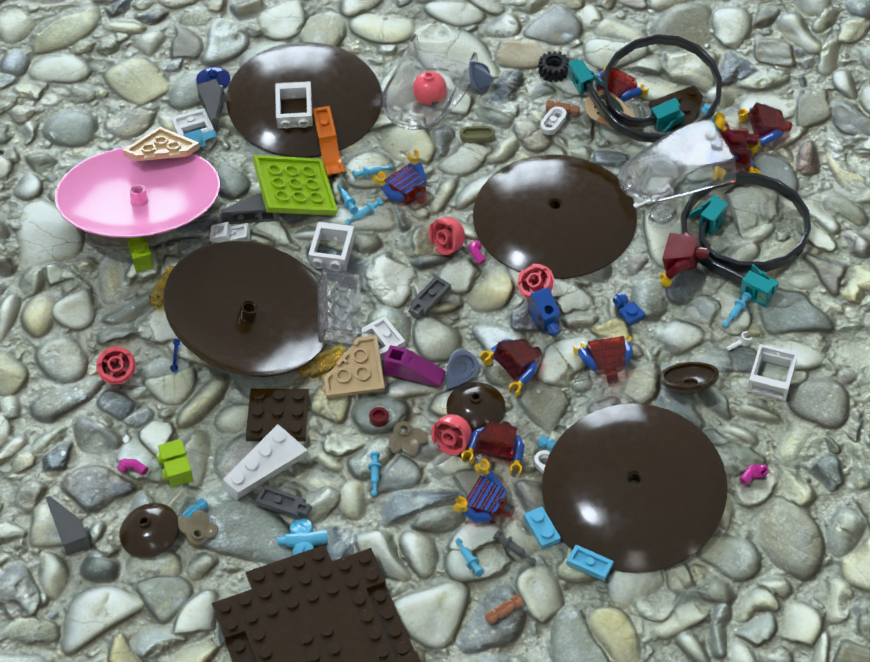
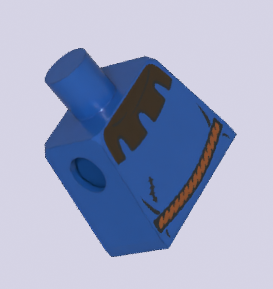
M549 287L531 293L528 313L537 328L542 333L549 331L551 336L558 335L561 332L559 327L561 313Z

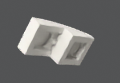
M229 222L211 225L210 241H249L251 227L248 223L230 226Z

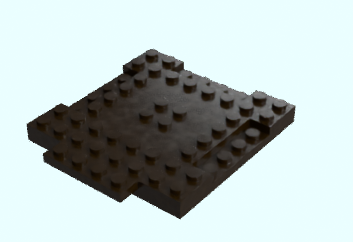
M325 545L252 569L245 572L250 590L212 603L214 615L232 662H421L387 589L385 578L371 548L331 561Z

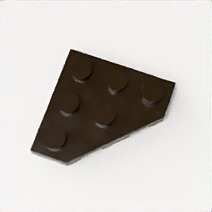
M695 85L649 101L651 109L673 98L677 99L680 104V110L685 115L684 122L674 126L670 131L684 128L695 122L703 101V95Z

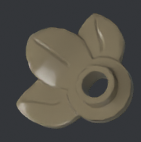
M400 421L394 426V435L389 440V447L392 453L402 449L407 455L415 458L419 450V444H427L429 440L422 429L412 427L406 421ZM405 428L407 432L403 433L400 429Z
M203 510L195 511L191 518L180 515L178 518L179 530L186 535L187 542L193 547L203 545L207 539L214 538L218 532V525L209 523L208 515Z

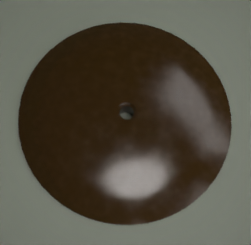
M295 42L269 48L245 62L235 73L229 84L226 104L234 127L245 139L257 147L274 154L289 157L321 156L314 117L313 126L305 128L291 127L287 129L277 127L275 83L311 82L312 109L330 106L339 151L359 141L374 126L382 106L381 86L372 69L351 52L324 43ZM307 98L281 99V114L307 113Z
M539 155L513 162L497 171L485 182L474 203L473 223L476 234L484 248L491 256L508 268L521 272L523 269L525 270L532 266V264H540L552 271L554 279H568L591 274L615 261L626 250L633 239L637 224V211L633 206L635 203L627 187L617 176L604 167L573 156Z
M223 241L195 249L174 266L164 288L163 303L166 318L177 338L200 359L231 373L252 377H270L294 372L316 359L325 349L332 334L334 324L333 308L329 295L320 280L309 268L294 257L267 245L248 241Z
M620 404L586 415L560 436L545 464L542 493L546 513L562 541L570 549L573 550L575 545H578L614 561L611 569L614 571L646 573L666 569L683 562L709 541L718 528L726 507L727 478L723 462L714 444L691 421L675 412L658 406ZM633 480H635V481H638L639 483L636 484V485H633V484H631L630 482L633 481Z

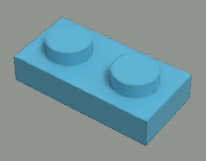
M543 507L524 513V520L542 550L561 542V537Z
M575 545L567 559L566 565L605 582L614 561Z

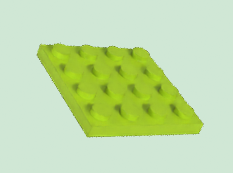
M254 155L252 161L267 213L336 216L338 210L322 159Z

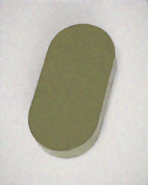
M467 126L460 130V139L464 143H490L495 139V130L490 126Z

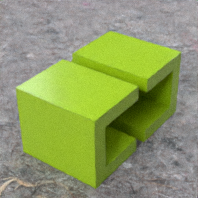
M146 236L126 238L136 273L153 269L152 255Z
M178 439L158 445L159 454H156L159 466H164V469L161 470L164 482L168 481L170 488L193 482L192 470L182 440Z

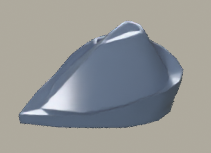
M469 62L471 89L477 92H484L487 86L493 82L490 70L483 63Z
M459 348L450 355L447 364L446 390L465 383L478 373L479 362L471 352Z

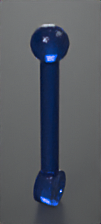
M179 339L173 340V363L170 366L172 372L178 370L176 362L178 346L180 345Z

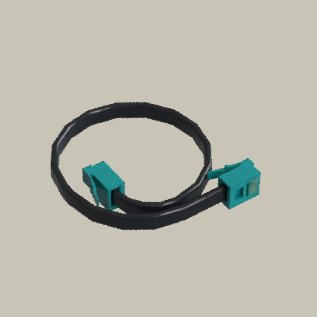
M654 34L632 40L615 52L605 68L604 82L587 68L582 59L568 62V76L580 95L587 92L601 116L617 132L636 141L665 143L685 138L710 122L720 105L722 77L715 60L700 45L680 36ZM654 44L678 46L696 54L710 68L716 83L715 100L705 115L692 124L673 131L670 130L684 122L685 117L682 110H680V104L676 98L651 108V115L648 117L639 118L624 114L614 105L608 89L609 76L620 59L635 49ZM593 80L603 86V96L608 109L593 88ZM653 125L656 131L666 127L661 133L640 132L631 128H644Z
M729 173L723 175L722 180H720V177H716V180L710 179L690 196L681 214V234L684 232L688 233V216L691 219L695 215L701 214L698 239L700 247L709 248V258L698 259V262L711 272L741 286V296L744 292H747L751 295V301L765 308L771 301V296L776 293L779 284L778 281L767 276L765 272L787 266L803 252L811 233L809 209L795 190L778 179L759 173ZM731 184H755L777 191L791 201L803 218L804 233L799 244L783 256L764 262L738 261L716 253L705 240V234L712 236L726 219L728 203L721 200L720 197L713 195L706 203L701 204L700 207L692 212L691 210L701 198L714 189Z

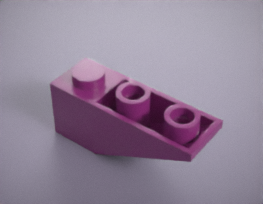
M390 345L384 358V372L387 375L441 387L446 374L444 369L408 349Z

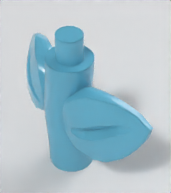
M304 518L296 519L290 524L291 533L285 534V537H278L277 544L278 546L286 545V548H293V556L313 549L314 546L328 544L327 530L312 532L313 525L310 520Z

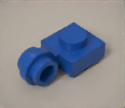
M617 293L613 298V303L617 308L621 307L618 310V314L629 327L645 318V313L634 301L627 304L629 300L626 294Z

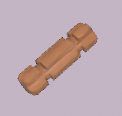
M551 100L546 102L545 108L547 111L553 107H562L566 110V114L571 113V115L578 116L580 112V106L577 105L570 106L571 104L562 102L554 103Z
M514 595L510 598V601L506 600L495 607L494 611L490 610L485 613L486 621L490 625L498 621V618L502 619L513 612L514 608L518 609L523 605L522 598L519 595Z

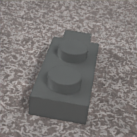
M435 276L411 301V307L408 312L417 318L422 314L427 315L451 290V284Z
M263 485L255 500L257 506L295 519L299 516L307 518L312 509V506L306 503L307 501L304 498Z

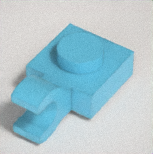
M201 129L185 133L184 137L199 142V148L206 146L205 141L214 139L217 135L215 130L202 134Z

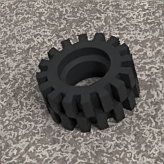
M556 51L544 53L543 57L540 56L538 73L540 77H543L545 81L549 79V82H552V80L558 82V79L563 81V78L566 79L568 75L569 58H566L565 54L562 55V52L558 54Z

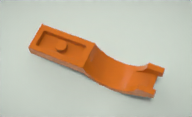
M330 106L313 108V117L327 177L331 176V174H345L344 165L339 154Z

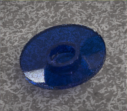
M208 67L198 73L196 83L201 84L217 79L219 86L222 85L223 89H225L230 83V74L221 67Z

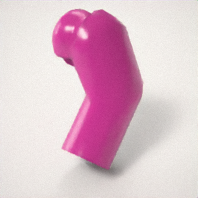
M474 241L469 244L468 248L472 257L480 265L486 259L480 252L481 243Z
M123 458L117 466V469L122 473H126L128 468L135 470L142 476L148 472V467L137 459Z
M750 465L739 481L743 485H748L753 478L765 477L769 473V468L766 465Z

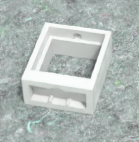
M311 82L275 83L277 127L287 129L291 127L305 128L313 126ZM307 98V113L281 114V99Z
M318 222L308 254L309 266L317 269L322 268L346 272L355 240L354 226ZM320 240L345 243L341 256L317 253Z
M760 344L747 392L786 401L798 353ZM761 361L789 367L786 382L758 376Z

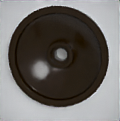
M703 362L675 364L667 367L660 373L662 385L672 391L689 395L704 391L713 386L719 379V370L715 366Z
M481 382L466 383L457 387L449 395L446 404L447 415L453 414L463 417L469 423L472 432L482 427L492 429L504 417L505 400L502 394L489 384Z
M148 503L137 507L126 516L121 524L119 539L122 547L128 554L137 558H152L164 553L174 544L178 537V516L172 508L161 503Z

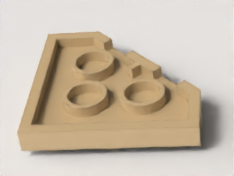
M158 127L125 148L123 154L125 157L135 161L188 157L200 148L199 142Z
M377 335L357 337L350 349L336 362L335 367L324 377L326 398L385 391Z

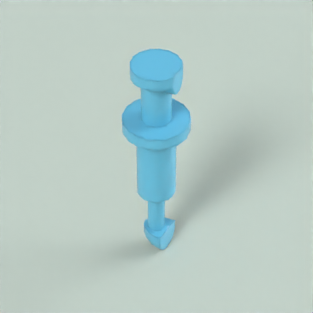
M393 165L371 168L363 166V170H352V175L354 179L362 175L368 178V175L377 174L379 171L387 169L393 170L394 167Z
M337 185L338 191L341 190L342 192L341 196L344 199V206L349 209L351 214L358 212V207L355 206V199L351 198L347 191H344L342 185Z
M377 198V201L372 204L366 203V207L356 212L352 218L346 219L345 223L349 225L356 218L360 219L370 212L372 214L375 213L374 209L376 207L384 205L382 200Z
M744 292L741 296L742 299L735 301V307L729 313L728 320L722 323V327H728L730 321L735 319L741 310L747 308L745 303L751 299L749 293Z
M379 452L370 453L372 463L368 464V468L371 470V483L373 484L372 497L378 494L379 470L382 468V464L378 463Z
M458 537L456 544L461 548V554L467 561V568L474 569V575L480 577L484 573V569L478 566L480 560L474 557L467 547L462 545L463 541Z

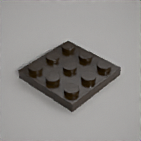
M250 388L246 441H261L278 424L298 442H306L309 389Z

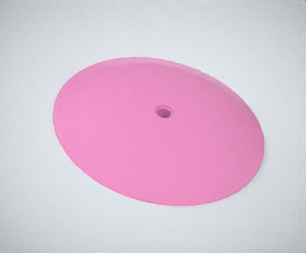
M127 147L100 153L79 163L61 179L55 192V202L59 213L73 226L101 236L134 238L165 233L182 227L203 215L218 197L220 180L215 168L197 154L192 153L188 157L135 161L124 156L123 150Z

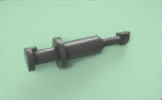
M499 530L493 536L494 540L498 539L503 543L502 548H509L517 555L524 556L530 560L529 563L531 564L536 562L534 557L526 554L522 547L512 541L513 538L511 536L507 539L500 534L501 531Z

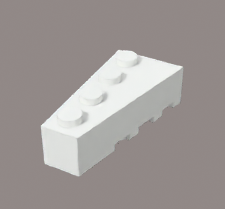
M277 424L223 479L222 488L237 501L258 488L259 485L270 481L277 474L288 470L295 463L304 460L308 450Z

